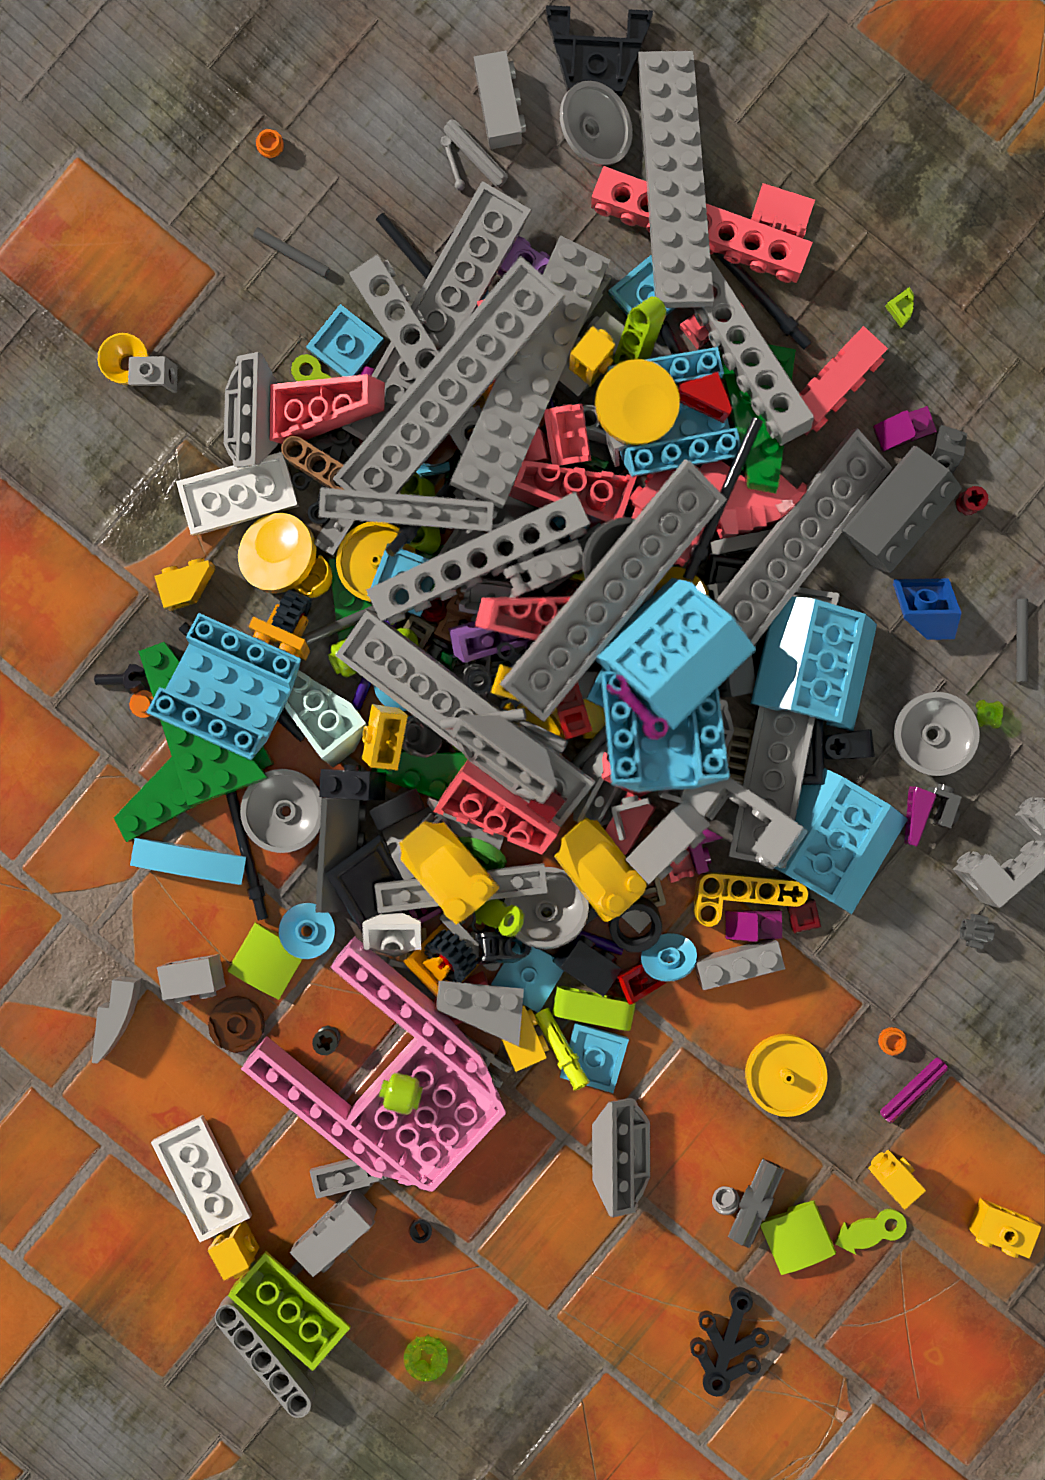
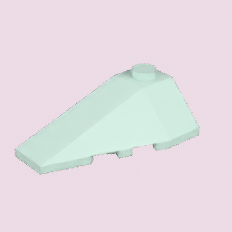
M298 670L292 692L284 708L319 756L334 768L355 751L367 723L350 702Z

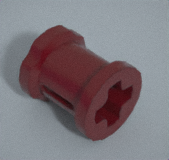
M979 486L968 488L960 493L955 501L957 511L968 516L982 510L988 503V494L985 489ZM968 498H969V499H974V500H975V504H974V503H969V502H968Z

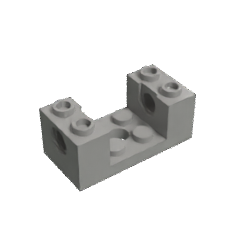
M730 777L726 780L686 790L680 800L683 802L687 800L704 818L708 817L711 820L714 819L728 798L744 809L748 804L754 809L751 813L768 824V827L752 850L758 853L755 859L772 870L775 866L781 869L784 867L808 833L802 826Z
M1030 797L1019 806L1021 810L1015 814V817L1036 841H1030L1025 844L1020 850L1021 854L1014 860L1009 859L1000 866L992 855H980L974 851L963 854L957 860L958 865L952 870L981 903L1001 908L1045 869V798Z

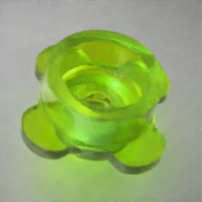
M979 700L976 703V718L979 727L989 725L992 728H999L1002 725L1001 719L1004 707L1001 702L987 703L985 700ZM988 711L991 713L990 717L986 715Z

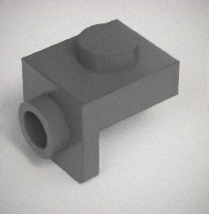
M941 425L937 431L934 451L931 457L949 469L952 474L964 457L967 433Z
M938 784L937 788L928 787L927 791L941 797L932 824L951 828L952 824H956L960 816V809L958 807L962 797L953 794L954 788Z

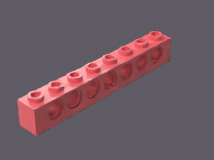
M603 166L591 197V208L602 216L608 217L612 215L620 218L623 223L629 226H642L650 233L649 212L641 209L642 206L648 205L646 181ZM618 196H626L629 200L627 202L620 203L615 198ZM706 203L710 254L720 253L730 263L738 264L740 262L750 266V269L757 273L767 272L775 275L782 282L790 283L792 281L797 283L813 242ZM722 233H727L732 237V239L729 241H724L719 237V235ZM749 242L754 243L758 249L749 250L745 244ZM779 252L783 255L784 259L776 260L771 256V253Z

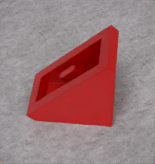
M718 372L680 384L678 388L680 403L724 424L731 413L732 407Z
M642 962L622 970L618 975V980L629 1005L634 1004L666 984L665 981L654 979L648 975L642 966Z

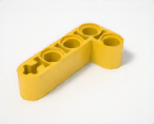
M704 872L696 880L693 912L696 920L704 926L711 927L718 924L721 920L723 900L796 907L806 902L808 890L806 886L792 879ZM708 878H715L717 886L712 892H705L703 889L704 881ZM741 880L744 884V890L739 895H734L731 892V886L735 881ZM764 883H769L772 889L767 897H761L759 894V888ZM794 886V889L799 892L798 895H793L792 898L786 894H781L780 889L791 891ZM712 906L714 908L712 918L708 920L702 919L701 910L703 907Z

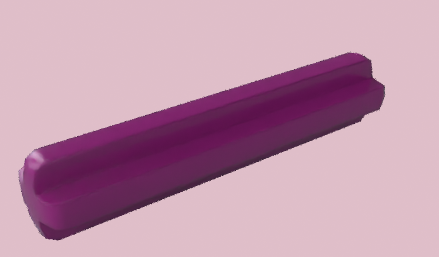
M935 1058L880 1110L881 1116L888 1123H893L948 1070L947 1065L940 1058Z

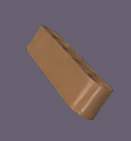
M290 436L283 441L281 446L282 454L292 466L327 488L343 489L336 486V482L333 480L334 476L344 466L343 464L300 437ZM301 446L303 448L300 456H290V451L293 447ZM317 461L326 462V467L321 472L313 471V466Z

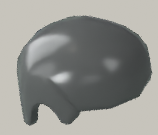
M414 715L407 717L402 749L407 754L416 757L427 758L435 755L442 746L443 737Z

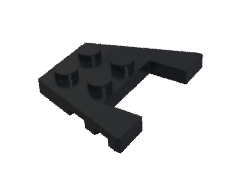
M546 5V18L567 92L577 83L596 81L608 86L618 96H622L652 22L653 11L628 9L626 38L569 35L571 6Z

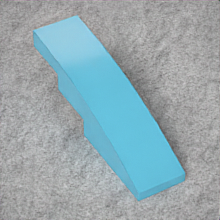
M135 838L130 866L242 885L246 856Z

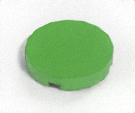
M473 837L459 838L485 870L505 868L507 863L506 857L491 844Z

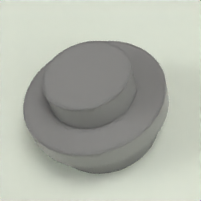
M723 1186L714 1192L712 1204L719 1214L730 1215L739 1208L740 1197L735 1189Z

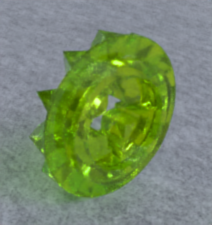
M429 1334L425 1337L417 1336L411 1343H408L404 1353V1365L407 1372L413 1378L424 1382L439 1378L448 1365L447 1347H444L439 1338L435 1339ZM422 1349L427 1354H434L431 1357V1367L426 1360H418L422 1356Z

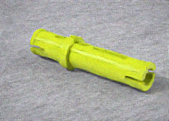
M546 1008L535 1014V1018L559 1061L558 1067L560 1070H564L574 1091L585 1087L590 1083V1080L578 1062L579 1056L577 1053H573L550 1009Z

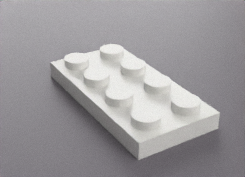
M282 452L268 455L258 466L237 468L233 465L176 481L192 536L299 507L287 461Z
M204 1115L151 1141L199 1242L251 1217L252 1213Z

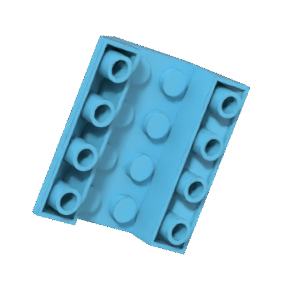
M718 347L647 359V361L658 364L665 369L673 378L677 389L682 383L718 372L720 379L724 375ZM616 365L608 366L607 373ZM680 403L677 418L664 436L650 444L632 446L620 450V455L631 477L677 469L684 460H689L695 466L735 458L741 444L737 428L730 429L728 418L723 424Z
M671 578L626 621L595 661L608 672L615 671L623 676L635 690L650 702L652 711L659 718L665 719L668 726L674 730L755 651V647L734 618L696 586L688 581Z
M792 596L767 629L751 704L776 711L789 710L827 721L826 724L854 731L877 624L869 616L858 611L817 599Z
M198 613L186 636L189 645L166 689L159 687L146 713L252 760L267 742L292 692L301 659Z
M615 671L601 673L612 785L633 791L694 789L729 778L718 687L674 730L668 726V731L662 738L651 740L643 734L642 725L644 721L623 699L611 694L607 690L606 685L608 684L615 690L621 689V682L616 678L619 674ZM627 682V686L637 699L654 716H657L652 711L650 702ZM655 722L654 729L656 732H659L660 725Z
M824 768V784L802 785L795 822L806 829L808 833L787 861L786 868L781 869L775 866L774 869L786 874L852 914L908 818L890 804L846 778Z

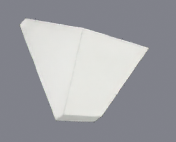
M400 911L385 912L363 922L364 950L371 949L394 958L413 950H421V922Z

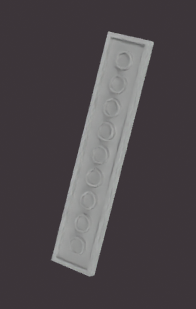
M693 51L639 52L637 61L654 293L656 297L663 301L666 308L712 307L714 296Z
M483 181L411 306L413 311L418 308L427 322L423 325L426 333L429 335L433 332L442 347L438 349V352L443 349L478 307L477 301L482 300L531 215V209ZM416 332L410 333L407 336L406 343L410 345L416 344L420 339V334ZM392 342L372 374V377L385 382L384 411L342 427V429L362 441L367 439L416 381ZM425 357L422 360L421 367L426 369L434 357Z
M560 235L542 276L562 292L565 298L497 376L450 485L486 502H494L495 506L503 508L607 270L610 259Z
M520 256L334 476L333 480L344 490L398 494L565 298L564 294Z
M858 428L848 433L806 486L807 490L804 496L778 521L715 601L718 606L734 618L753 645H755L836 541L843 528L860 510L892 469L891 465Z
M684 460L500 683L502 687L542 721L548 718L727 500L689 460Z
M800 587L793 595L794 597L817 599L837 606L840 598L839 593ZM759 706L743 787L795 821L816 718L789 710L776 711ZM749 804L745 809L739 805L729 857L761 863L755 859L758 853L753 851L752 848L768 827V824L751 813L754 808Z
M370 609L366 610L335 655L460 751L461 749L457 741L453 740L450 736L452 730L442 731L440 720L461 717V715H478L501 711L499 707L482 694L473 692L465 681L386 621L381 622L378 615ZM512 721L510 723L547 750L557 783L554 789L567 798L566 802L551 820L561 827L593 786L595 780L520 723ZM521 797V798H523L525 801H527L528 803H529L530 800H531V799H528V798Z

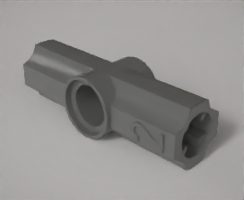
M762 1159L751 1185H748L739 1204L740 1210L728 1235L729 1238L742 1246L751 1247L762 1221H765L775 1199L773 1197L785 1169L771 1161Z

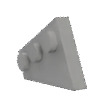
M439 981L436 1010L515 1046H519L524 989Z

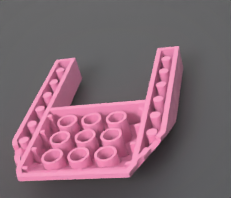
M354 936L336 957L331 968L414 1037L413 1040L353 1106L348 1104L267 1036L249 1055L241 1069L371 1176L381 1179L382 1176L399 1180L398 1183L416 1185L420 1189L433 1192L506 1114V1110L482 1055L446 1014L436 1010V1004L376 953L371 949L364 950L363 943ZM393 1073L416 1077L419 1080V1086L423 1087L418 1109H413L408 1115L385 1109L383 1105L384 1098L379 1097L383 1080L389 1081Z

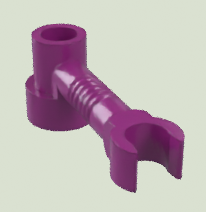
M617 675L616 678L621 682V689L615 690L608 684L606 685L607 690L611 694L623 699L644 721L642 731L648 739L656 740L662 738L668 731L667 721L654 716L627 686L626 679L621 675ZM655 722L660 725L659 732H656L654 729Z

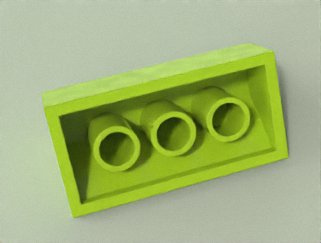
M265 1251L249 1266L250 1270L234 1283L228 1297L313 1371L346 1334L351 1325Z

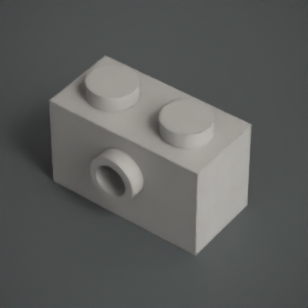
M220 954L169 962L157 967L163 1000L174 999V1003L191 1000L192 995L198 994L200 999L210 998L217 995V990L226 987Z

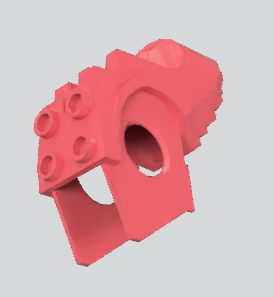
M723 461L705 463L701 468L695 465L720 492L731 467ZM676 469L647 475V479L644 482L646 486L644 488L638 486L627 503L631 507L629 513L632 514L631 518L636 519ZM780 474L779 486L775 494L747 488L745 478L740 475L717 525L716 533L720 539L736 537L737 535L760 532L764 528L775 525L800 501L806 493L807 485L802 482L796 489ZM703 529L676 560L675 565H679L682 568L691 557L689 555L693 544L697 545Z

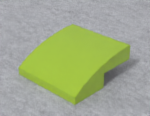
M255 922L230 964L228 972L279 1000L302 959L291 955L284 949L280 942L279 933Z
M815 1200L791 1206L785 1213L766 1217L765 1221H762L760 1225L781 1275L809 1267L836 1254L835 1247Z

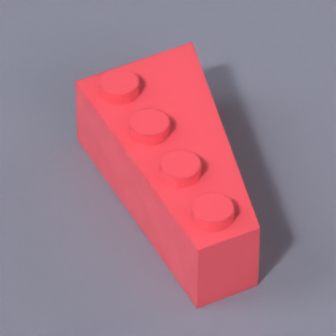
M864 326L837 353V356L825 365L818 376L814 377L799 393L814 416L811 430L804 433L806 436L812 430L817 433L828 421L825 416L832 409L836 413L847 401L844 397L850 389L855 393L866 381L863 375L869 369L874 373L885 361L882 355L888 348Z
M367 374L270 384V441L283 444V441L290 436H297L307 440L384 411L385 382Z
M523 460L509 496L542 508L576 492L589 520L590 528L598 523L602 525L612 519L623 517L636 477H631L628 474L626 476L613 475V472L606 471L601 473L585 471L584 468L574 467V469L562 468L555 464Z
M572 596L481 598L475 626L536 640Z
M469 760L465 762L445 790L433 811L441 815L446 813L454 816L456 821L466 825L469 822L482 827L484 832L491 835L497 833L505 836L509 842L539 854L545 852L558 835L560 829L553 821L547 822L527 807V801L513 794Z

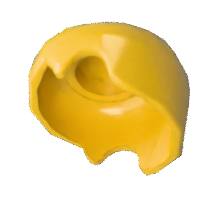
M321 555L315 558L309 575L301 584L294 588L296 592L309 598L319 597L326 593L332 584V570L329 563Z

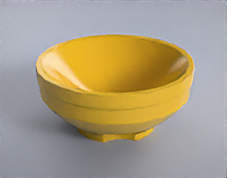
M128 333L114 334L108 337L100 346L97 358L98 366L105 377L112 382L120 385H129L128 371L122 370L121 360L126 356L149 357V353L142 341L134 335Z

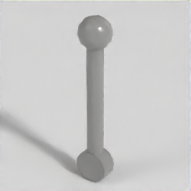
M443 136L441 138V146L446 149L456 180L455 188L458 191H462L465 188V182L461 180L451 150L452 141L448 136Z

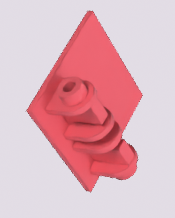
M763 183L751 220L804 238L815 200Z

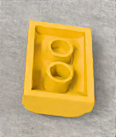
M585 817L562 838L560 851L554 857L602 921L608 922L618 917L643 895L647 882L625 860V855L597 820H590Z
M424 821L399 842L401 848L400 860L443 909L446 917L456 925L470 916L500 888L445 822L430 823Z

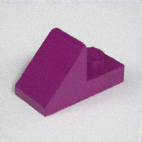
M928 406L908 412V410L903 411L873 426L882 452L937 432Z
M708 829L703 832L706 837L694 849L690 845L688 846L694 870L697 874L708 872L707 864H711L707 847L702 848V844L723 838Z
M727 910L725 911V938L744 941L782 939V911Z

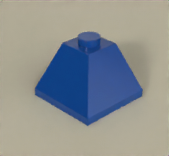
M949 578L894 579L893 586L904 619L927 640L955 639L961 610Z

